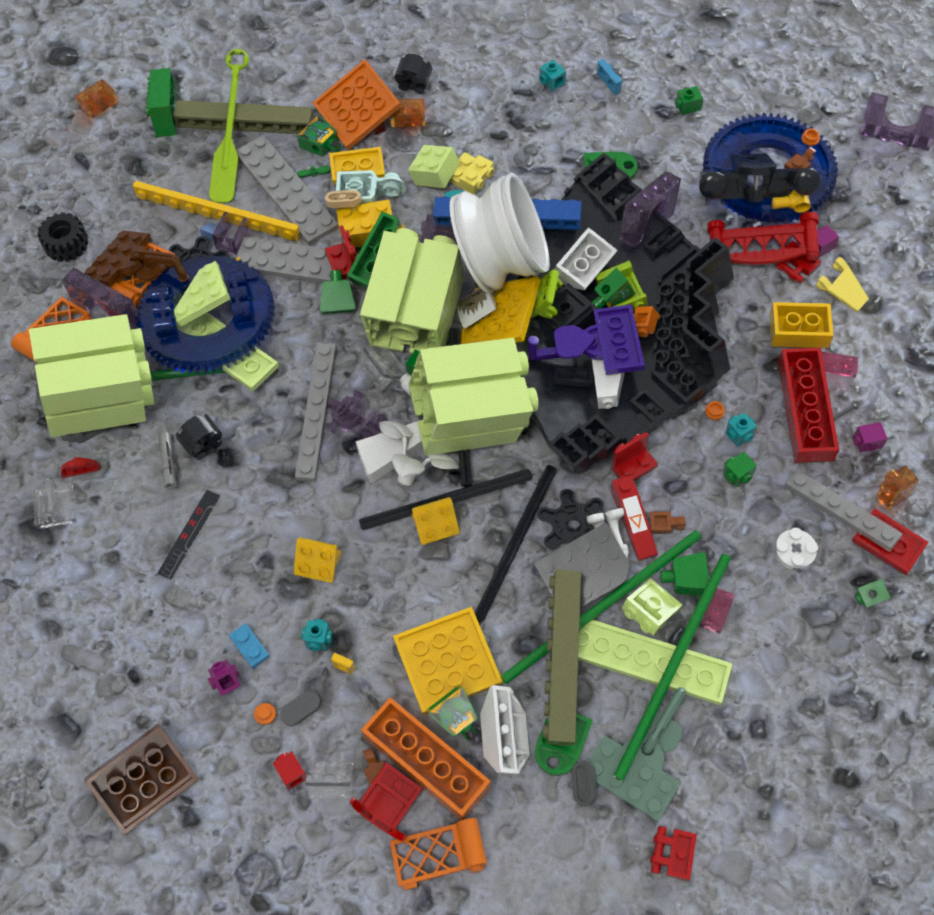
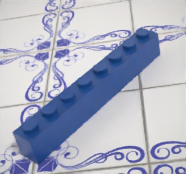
M446 196L435 197L433 211L435 226H452L450 217L451 198ZM532 199L543 229L581 230V201Z

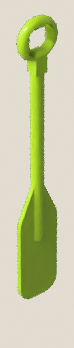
M241 49L229 51L225 58L226 65L232 70L225 137L213 156L209 197L216 203L231 202L235 193L238 155L232 141V131L240 70L245 69L249 63V56ZM234 54L243 55V64L240 66L238 64L231 65V56Z

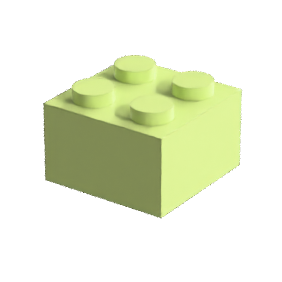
M423 145L408 171L415 185L445 188L460 162L453 147Z

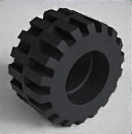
M65 212L53 214L54 216L47 217L46 221H42V226H39V232L37 233L46 255L51 257L52 260L57 259L58 262L63 260L67 262L72 258L73 260L76 259L78 255L81 256L83 254L82 251H86V245L89 243L88 235L81 220L76 215L73 216L71 213L65 214Z

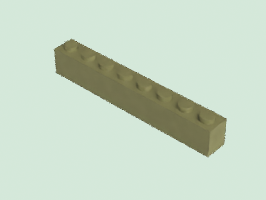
M177 100L173 114L176 127L226 130L229 103ZM236 103L233 131L299 134L314 119L312 107Z
M556 569L554 575L550 576L549 589H553V594L549 596L548 609H552V617H548L547 630H551V638H547L546 651H550V659H546L545 671L549 672V681H545L544 690L545 694H548V702L544 703V716H547V724L543 725V738H546L547 745L573 746L576 734L581 571Z

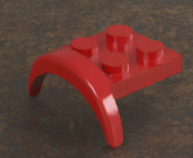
M385 762L360 800L358 801L352 797L350 805L366 820L397 840L405 841L407 836L397 830L396 827L423 788Z

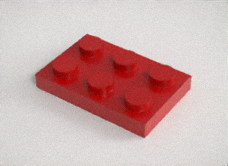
M874 508L871 515L901 532L902 538L890 552L858 532L852 542L904 575H907L928 544V541Z

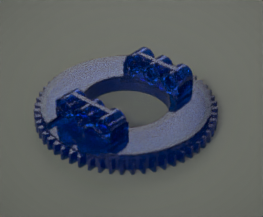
M756 113L755 117L749 114L748 119L742 116L741 120L735 118V122L729 121V125L724 124L723 129L719 128L718 133L715 132L714 137H711L710 142L707 144L702 166L703 172L736 171L730 163V155L751 154L752 151L758 148H773L794 157L797 153L802 156L809 147H812L816 150V153L813 154L814 159L809 162L811 163L810 168L815 169L821 177V184L818 190L808 195L811 207L806 212H813V210L817 211L818 207H822L823 203H826L827 199L830 198L837 181L838 162H835L836 156H833L834 151H830L832 146L827 145L828 141L823 140V135H820L817 145L808 146L802 142V134L807 129H813L812 126L806 128L807 123L800 125L801 120L794 122V117L787 120V115L781 118L780 114L774 117L770 113L769 117H767L763 113L762 117H760ZM793 186L790 188V194L794 190ZM767 197L761 202L747 201L746 198L719 199L720 204H724L732 212H736L739 216L742 215L746 219L750 218L752 221L757 220L767 223L792 222L793 219L799 220L800 216L806 213L795 212L794 208L773 209V197Z
M204 255V257L189 258V260L181 262L189 276L188 281L180 282L173 266L163 271L155 281L151 282L150 286H147L148 290L143 292L144 298H140L139 310H136L138 315L135 317L137 321L136 327L137 329L141 328L144 347L147 353L152 358L154 357L156 362L160 361L161 365L164 366L166 364L168 369L173 366L174 371L180 368L182 373L187 369L189 374L193 370L199 374L203 370L207 374L208 369H211L212 373H214L216 367L222 371L223 365L230 368L231 362L237 365V359L244 361L243 355L249 357V351L255 352V346H261L260 341L266 340L264 335H269L268 329L272 328L271 323L274 322L275 302L267 280H264L263 275H260L258 270L255 271L253 266L249 267L247 262L243 264L242 260L237 261L236 258L230 259L228 256L222 257L221 255ZM216 261L230 295L233 318L223 329L209 335L193 336L183 333L177 329L174 309L197 272L205 265Z

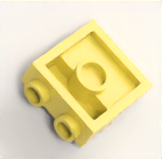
M464 152L459 158L460 164L449 182L475 195L478 190L483 188L485 181L494 174V162L480 155L475 158Z

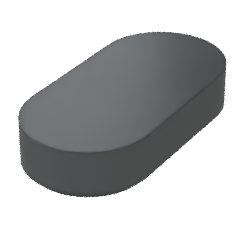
M306 691L286 704L280 712L283 723L287 726H296L314 714L321 705L318 694L314 691Z
M586 760L578 761L572 768L573 797L579 806L586 807L594 804L597 798L596 771L591 762Z

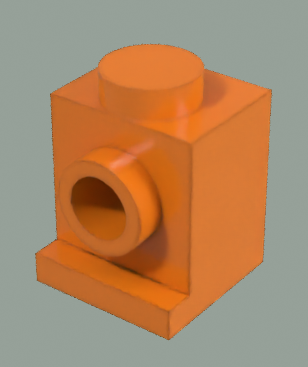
M653 306L635 308L634 319L638 336L647 337L648 334H654L657 319H660V315Z

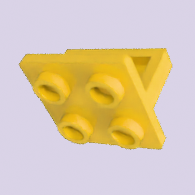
M450 497L412 508V519L422 545L460 533Z
M299 537L296 540L294 575L332 583L335 576V567L341 559L342 551L337 550V546Z

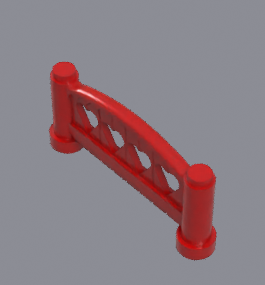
M815 212L802 214L800 216V223L725 229V223L721 220H712L707 223V233L709 234L710 241L716 237L728 246L729 249L734 241H736L743 248L744 251L741 253H730L731 263L765 265L785 262L801 256H805L809 261H814L819 256L817 233L819 216ZM790 237H793L800 244L799 248L792 247L786 249L784 246ZM772 238L781 246L779 250H766V246ZM755 240L762 247V250L748 252L747 248Z

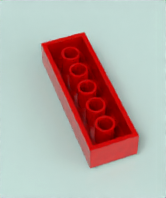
M821 347L782 349L778 359V366L794 463L835 461L839 452V445Z

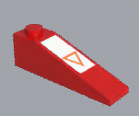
M629 475L612 480L610 492L617 509L623 508L624 515L621 519L638 561L658 556L632 476Z

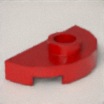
M76 457L62 465L60 468L61 477L67 478L99 471L101 466L96 460Z

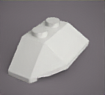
M492 685L489 688L480 713L483 756L497 773L517 775L530 756L526 713L518 699L513 695L514 692L511 687Z

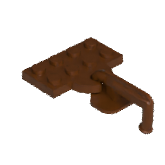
M124 230L118 233L112 243L107 246L104 252L96 258V261L80 277L83 283L111 287L122 274H130L136 271L139 280L151 281L156 279L168 265H173L180 282L189 280L188 274L176 255L144 249L152 240L149 233Z

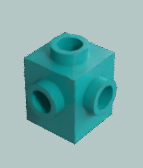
M551 60L540 67L539 79L543 85L554 91L565 84L566 71L556 61Z
M745 412L739 416L734 415L728 420L725 434L736 447H739L754 438L756 424Z
M322 619L307 620L306 627H303L301 632V639H303L307 649L327 651L328 644L332 642L333 631L330 630L329 624Z

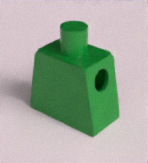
M340 270L330 271L331 281L322 283L321 314L356 312L357 308L349 280H342Z
M705 552L674 558L671 563V570L660 571L661 583H673L675 594L701 596L709 581Z

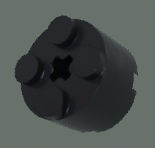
M406 54L405 57H401L394 76L398 88L402 91L410 89L418 94H423L427 88L433 67L429 61L427 63L424 62L423 57L419 55Z
M204 414V417L196 415L190 418L181 426L183 429L181 433H176L178 442L190 457L196 458V460H201L205 457L208 450L211 448L216 449L222 444V432L207 414Z

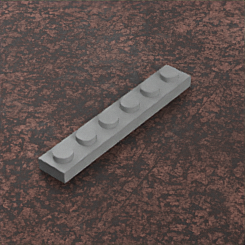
M798 469L785 484V487L889 552L902 538L901 532Z

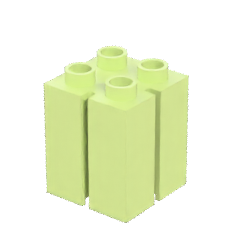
M399 228L396 230V233L383 232L360 313L371 346L403 352L405 344L410 346V354L415 349L420 351V349L447 346L449 331L452 327L464 282L461 253L453 239L437 235L433 240L425 239L424 243L419 242L418 234L410 229Z
M127 314L29 329L34 362L37 361L35 370L39 394L50 437L146 421L144 406L154 405L151 374L148 361L145 359V347L141 328L130 330Z
M514 338L420 349L415 369H413L408 385L415 416H423V421H418L417 424L425 456L515 443L523 428L528 427L532 412L538 410V396L535 388H527L525 378H521V376L528 374V358L524 351H517Z

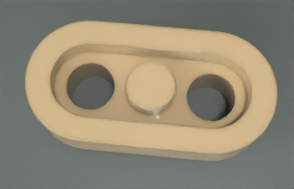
M356 190L332 191L325 195L326 206L332 209L354 208L362 201L360 192Z

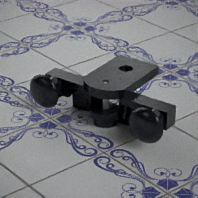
M766 153L730 155V163L736 171L700 172L699 190L707 199L746 198L747 201L761 202L767 197L788 196L791 186H793L798 194L808 196L815 193L821 184V177L815 169H776L777 165ZM747 175L754 176V184L747 185ZM760 175H763V183H762V184H759V176H760Z

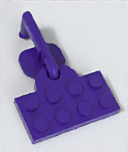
M632 305L594 309L595 325L585 330L575 325L557 328L554 332L556 347L537 349L539 339L536 336H530L528 338L530 360L570 359L585 354L589 358L603 360L605 375L645 370Z

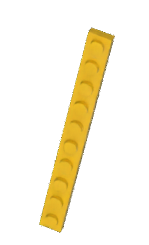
M135 181L133 184L136 197L141 200L153 201L156 204L167 205L174 209H182L189 213H196L207 218L211 217L222 222L233 223L240 227L244 226L254 231L266 232L273 236L284 237L287 240L299 241L301 237L299 225L139 181Z

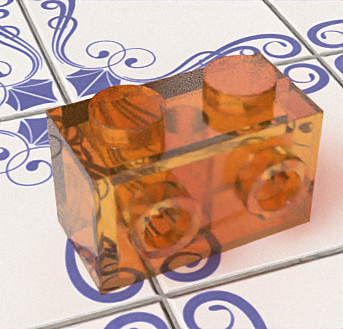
M103 79L75 96L79 109L90 119H93L118 102L114 89Z
M424 98L398 99L402 107L390 116L391 127L426 126Z
M906 465L897 471L893 469L884 476L885 481L879 485L878 499L891 510L909 498L919 479Z

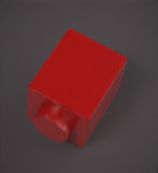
M292 751L290 753H282L273 762L288 791L308 779Z

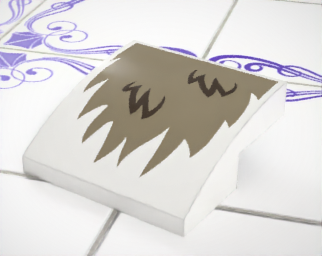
M481 288L463 298L457 304L458 315L464 329L496 309V301L492 297V292L486 293Z

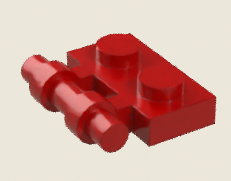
M791 241L785 248H799L800 245L795 241ZM805 256L774 264L778 270H783L787 273L790 279L796 280L801 284L805 278L800 274L803 272L809 276L821 265L822 261L819 259L809 261ZM788 263H791V264L794 265L796 268L793 269V268H791V267H790L789 265H787V264H788Z
M658 826L657 835H654L653 839L655 847L654 853L650 857V863L652 864L650 872L660 874L661 866L667 867V877L690 881L697 834L674 829L671 838L666 836L667 828ZM664 845L671 846L669 858L662 857Z

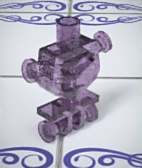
M354 390L352 392L353 396H346L342 402L333 397L328 400L326 407L333 411L331 414L332 422L326 423L325 426L331 433H334V429L337 427L344 431H350L360 425L355 431V436L358 440L377 435L375 431H381L379 422L388 421L382 414L377 416V411L374 409L364 419V406L359 401L364 395L358 390Z

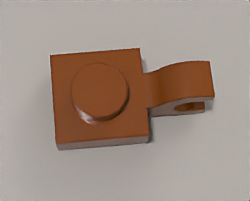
M809 147L802 156L797 153L785 163L784 169L810 168L811 163L809 162L814 159L813 154L816 153V150Z
M650 512L651 534H670L671 528L685 530L686 520L684 516L671 517V512Z
M371 748L363 751L369 766L363 769L369 785L384 765V761L377 763Z

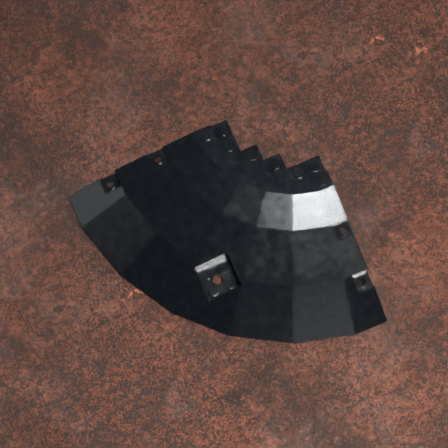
M605 153L578 173L574 178L573 185L570 188L567 187L564 191L565 195L561 200L582 202L581 230L543 229L549 251L550 267L547 272L536 276L541 279L553 270L588 227L617 249V252L600 272L630 261L633 273L643 293L647 296V306H653L660 315V319H657L654 334H648L647 337L638 336L645 370L625 372L618 406L609 409H598L595 381L592 388L554 384V365L593 369L591 358L582 354L580 357L570 359L530 360L528 353V338L530 336H536L539 339L537 349L556 347L554 332L557 328L575 325L585 330L595 325L593 310L597 309V307L591 303L598 297L594 290L597 286L595 278L585 290L576 289L569 283L566 285L562 284L561 288L558 287V290L555 291L553 304L551 305L557 310V315H553L551 319L540 315L530 318L524 341L515 343L517 351H524L528 358V374L521 376V378H525L527 388H535L538 396V410L532 412V416L548 447L574 473L609 457L608 454L620 444L630 442L635 435L645 432L650 434L667 418H675L717 386L716 381L731 369L725 340L718 335L715 316L719 313L716 294L734 279L728 246L716 237L701 249L693 245L685 238V235L682 234L678 227L663 217L646 200L642 189L629 179V175L618 168L616 162ZM520 275L519 278H516V280L528 277ZM564 306L570 307L566 312L561 311Z

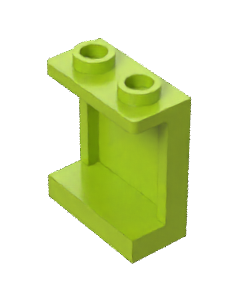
M630 261L600 272L595 277L596 284L598 285L617 267L629 281L635 295L615 306L631 304L632 310L635 311L636 307L648 305L647 296L643 293L633 273Z

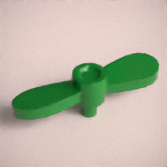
M311 166L310 170H301L297 172V175L299 177L309 175L316 177L317 174H328L330 167L322 166L315 168Z

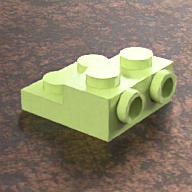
M650 578L626 599L621 609L624 610L627 618L634 619L640 624L643 632L654 636L683 605Z

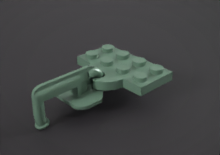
M679 687L675 691L662 714L657 711L623 782L615 779L613 775L630 740L624 746H621L603 735L588 760L595 767L596 783L657 822L661 819L681 784L680 781L663 772L662 768L664 765V752L674 750L682 737L681 726L671 719L679 705L685 702L686 690L683 687Z

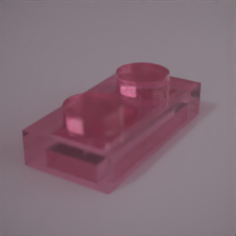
M821 351L826 373L856 377L859 357Z
M717 588L700 626L720 634L735 594Z

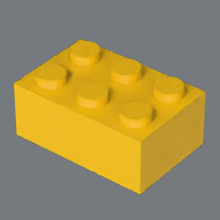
M390 200L363 203L354 208L336 209L339 226L343 225L345 231H349L350 243L355 248L364 245L382 211L392 215Z
M773 302L769 313L771 347L829 348L834 336L831 304Z

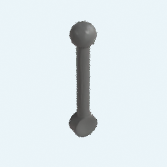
M853 401L850 407L833 416L834 422L852 409H858L860 403Z

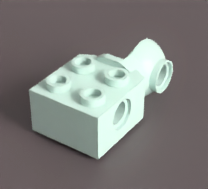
M373 170L337 172L336 191H359L362 200L360 204L379 201V196L399 197L406 191L403 180L396 173L390 172L385 174L383 178H378Z

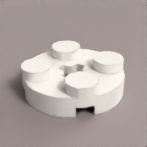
M792 528L783 532L775 543L776 558L788 569H805L816 558L817 543L808 533L799 528ZM792 546H798L800 548L801 553L797 551L793 553Z

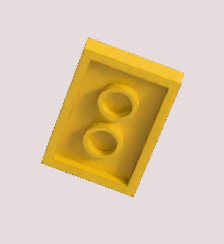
M381 147L329 153L333 185L337 183V172L373 170L378 178H383L385 175Z

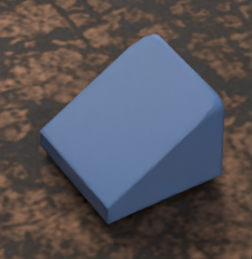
M209 222L200 228L201 236L218 242L226 228Z

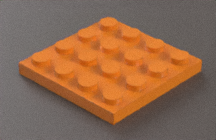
M366 59L312 102L324 119L336 129L337 136L348 150L402 107L401 103Z

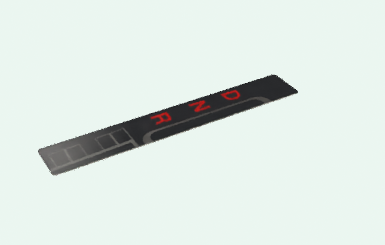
M209 490L205 492L157 574L172 579L220 495Z

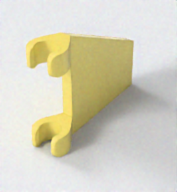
M838 257L832 267L842 272L833 284L825 276H821L816 283V287L829 292L858 312L869 298L845 260Z

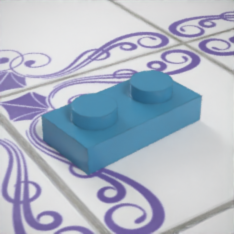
M604 59L598 61L597 74L614 95L621 93V77L613 71L612 66Z
M246 623L229 634L230 639L252 669L270 658L268 652Z

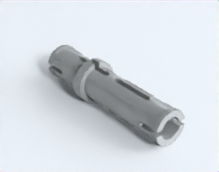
M163 432L158 436L162 460L161 473L164 477V488L174 489L177 487L175 476L177 467L173 459L171 434Z

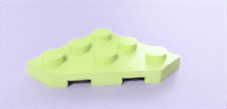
M216 261L205 265L197 272L175 307L176 320L181 327L230 300L220 267Z

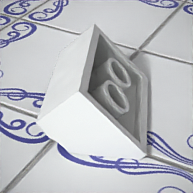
M588 227L555 266L554 270L559 272L558 279L561 280L563 285L569 283L576 289L585 290L614 256L617 249Z

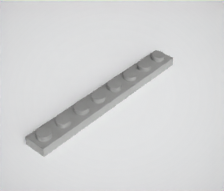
M317 343L295 472L296 481H316L336 344Z

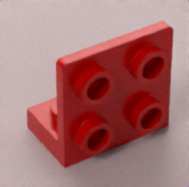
M342 225L339 226L342 244L325 248V253L332 271L340 270L342 279L348 278L347 274L357 254L354 245L350 243L349 231H345Z
M647 432L637 434L630 442L620 444L615 448L611 469L618 478L631 475L633 481H636L658 467V463L646 449L649 439Z

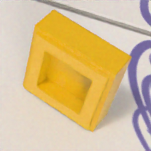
M337 653L333 654L331 658L333 667L352 674L355 670L354 662Z

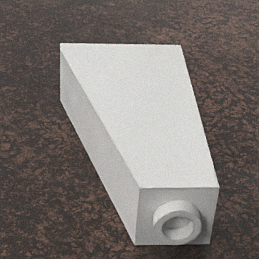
M591 358L598 409L617 407L624 373L605 375L603 360Z
M417 422L406 425L412 432L411 437H406V456L409 458L423 450ZM384 433L356 441L357 451L369 483L375 482L393 470V455L402 454L403 440L388 437Z

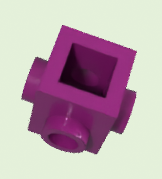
M227 659L214 663L208 669L211 676L208 678V681L213 690L218 689L221 696L241 686L237 679L240 674L235 664L230 666Z

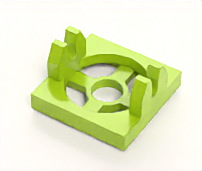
M553 269L540 279L541 282L531 318L540 315L551 319L553 315H557V310L551 305L553 304L555 291L558 290V287L561 288L563 284L558 279V271Z

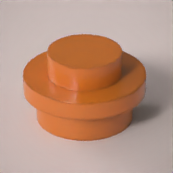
M807 129L802 134V142L808 146L817 145L820 140L819 132L815 129Z
M718 401L709 403L705 408V414L711 420H719L724 416L725 408Z
M269 703L258 705L254 711V718L261 725L270 724L276 717V711Z

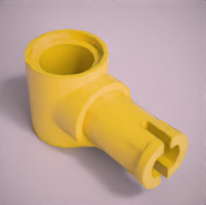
M795 190L788 196L772 198L773 209L794 208L795 212L802 213L808 211L811 207L809 196L800 195Z

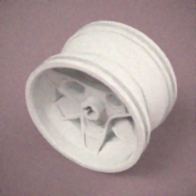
M509 173L506 176L499 177L497 181L492 182L481 198L468 191L451 197L450 217L459 250L470 274L484 292L490 293L501 289L509 273L528 277L531 275L536 276L549 270V251L542 224L528 191L516 174Z

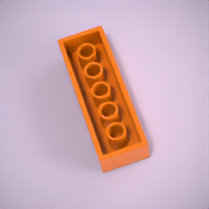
M391 697L361 729L364 739L460 820L466 819L491 789V780Z

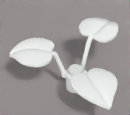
M396 421L379 422V428L386 436L403 440L402 454H394L392 457V463L399 475L398 481L401 484L411 486L415 476L423 473L424 466L429 462L434 467L441 469L460 468L459 463L447 453L428 455L429 458H426L423 463L406 456V437L412 436L411 430L406 425Z

